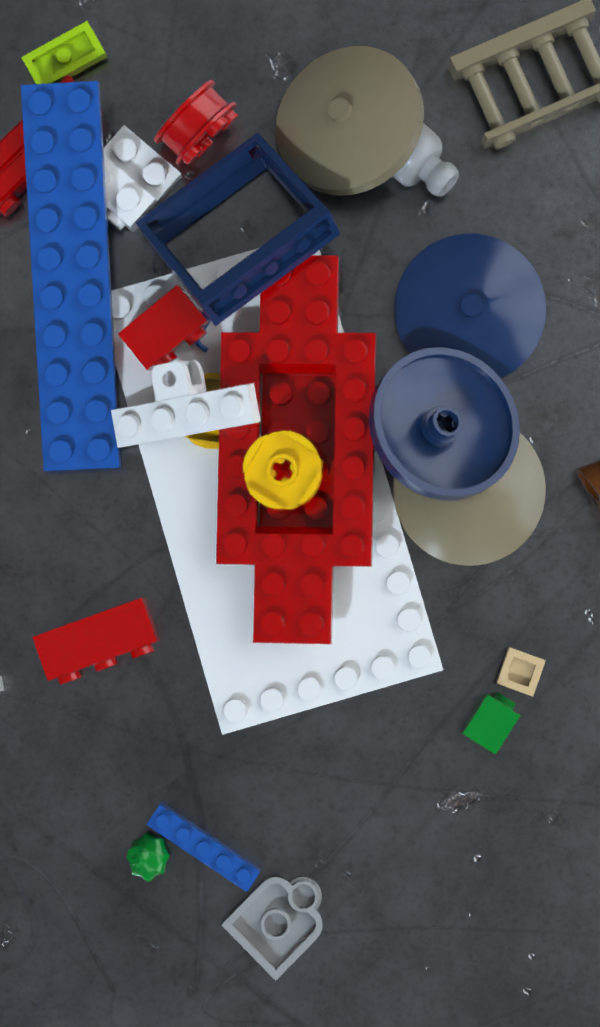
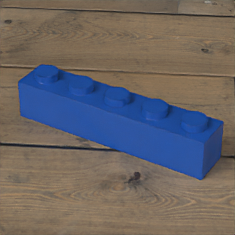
M162 802L146 824L246 892L261 871L259 867Z

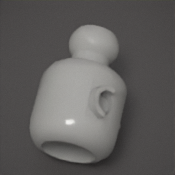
M423 123L419 141L412 155L392 177L405 187L414 186L423 180L427 190L432 195L441 197L457 182L459 172L452 163L443 162L439 159L443 149L442 141L434 131Z

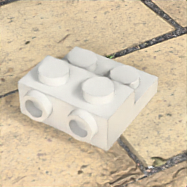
M123 125L103 148L107 220L120 231L125 226L134 233L138 228L135 222L153 210L181 179L182 174Z

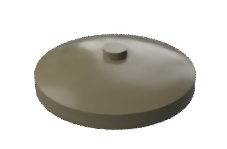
M350 46L324 54L307 65L295 77L282 98L276 118V141L279 153L284 162L303 183L318 192L343 196L373 189L387 181L402 168L412 155L419 141L424 121V104L420 88L402 62L386 51L367 46Z
M520 433L517 453L507 472L495 484L476 496L454 501L432 499L410 490L395 477L393 478L392 493L400 524L416 546L431 557L448 564L479 566L492 563L510 555L531 536L544 509L546 483L544 471L536 451Z

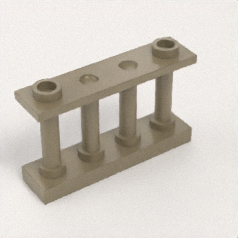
M581 0L450 57L448 70L453 81L463 77L465 81H470L491 128L490 131L483 135L481 144L484 149L493 145L496 149H501L517 140L515 136L594 101L598 100L600 104V57L587 30L596 12L591 0ZM565 33L574 37L595 84L576 94L553 47L554 38ZM532 47L534 51H539L560 98L559 101L541 109L518 61L519 53ZM495 63L505 67L526 114L506 124L483 75L486 72L485 68Z

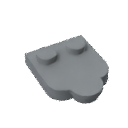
M269 877L262 881L221 925L276 981L321 934L323 922L317 911L322 900L321 889L314 880L308 877H296L289 882L281 877Z

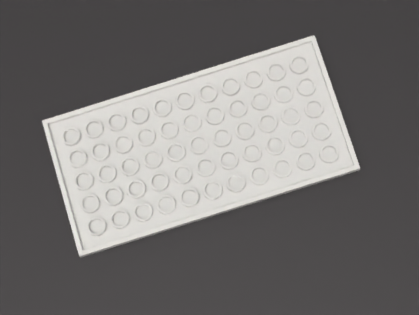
M257 249L186 270L203 290ZM320 250L313 255H321ZM173 273L112 290L115 362L128 407L157 401H155L152 371L146 370L118 333L176 285H179L201 312L203 311ZM260 294L216 327L210 321L206 328L207 334L200 339V342L208 347L206 353L200 350L196 344L189 347L184 343L174 352L177 359L173 362L197 360L204 374L220 373L221 332H260ZM338 314V333H344ZM261 374V383H260V420H261V422H260L259 438L261 437V433H262V385H263V375H262V374ZM186 436L139 444L222 735L443 670L383 463L376 450L374 451L372 567H334L332 644L253 643L255 565L216 564L219 449L212 450L193 444ZM258 502V526H259V527H260V502Z

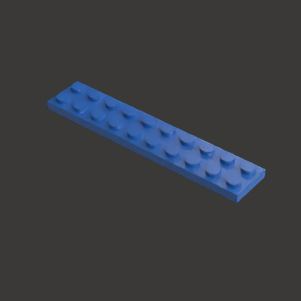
M98 81L21 85L43 471L120 468L121 451L117 447L111 410L118 409L100 83Z

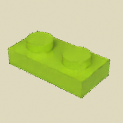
M85 21L21 58L36 84L59 83L67 74L73 77L107 58V55L88 21Z

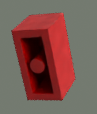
M176 285L121 330L118 335L146 370L152 371L156 365L176 360L177 356L174 352L184 343L191 347L207 334L204 327L210 322L179 285Z

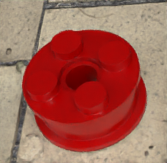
M212 79L198 88L172 114L154 137V141L157 144L163 141L178 156L176 159L178 165L184 162L189 165L196 157L198 159L202 157L214 144L210 137H215L220 131L224 132L239 116L234 111L237 104L234 101L228 104L213 89L215 82Z

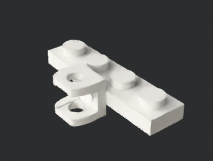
M197 360L175 361L154 366L152 370V384L155 401L157 402L111 410L118 448L261 422L254 383L207 392L204 373Z

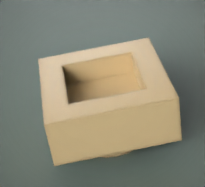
M508 647L495 683L533 697L546 660Z

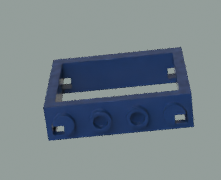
M259 133L253 135L135 222L150 246L215 327L341 234L330 211ZM265 169H268L303 208L306 214L202 290L165 243Z

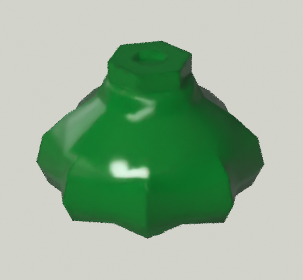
M147 832L139 839L132 841L126 859L131 866L132 875L142 877L150 882L157 875L165 873L166 862L170 854L166 850L164 838L154 837L151 833Z

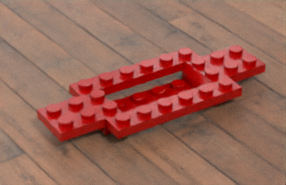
M312 255L260 293V332H221L220 389L254 383L260 414V383L262 374L261 437L280 431L298 433L314 445L323 463L322 480L315 495L307 503L293 510L272 509L260 503L259 527L258 501L250 494L247 488L245 473H243V462L248 449L259 438L260 422L219 430L216 564L255 565L253 643L332 644L334 567H372L375 447L369 428V409L372 395L376 388L377 335L376 333H338V255ZM285 460L283 464L277 462L274 464L272 469L277 472L275 477L277 481H281L284 477L290 479L293 475V472L290 470L291 462L289 460Z

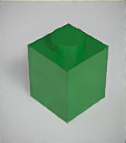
M496 692L493 697L484 693L460 732L496 755L521 715L513 711L516 703L499 692Z

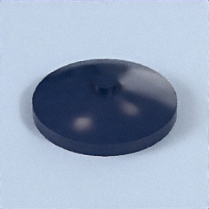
M481 234L449 236L423 249L413 258L402 274L394 300L395 328L407 354L432 347L460 350L480 359L494 370L501 379L513 373L529 358L541 338L546 319L544 289L537 272L528 259L508 243Z
M432 347L406 355L383 375L375 388L370 402V434L380 460L401 484L425 497L454 501L476 496L504 476L517 453L520 423L517 408L510 391L502 379L487 364L463 351L452 348Z

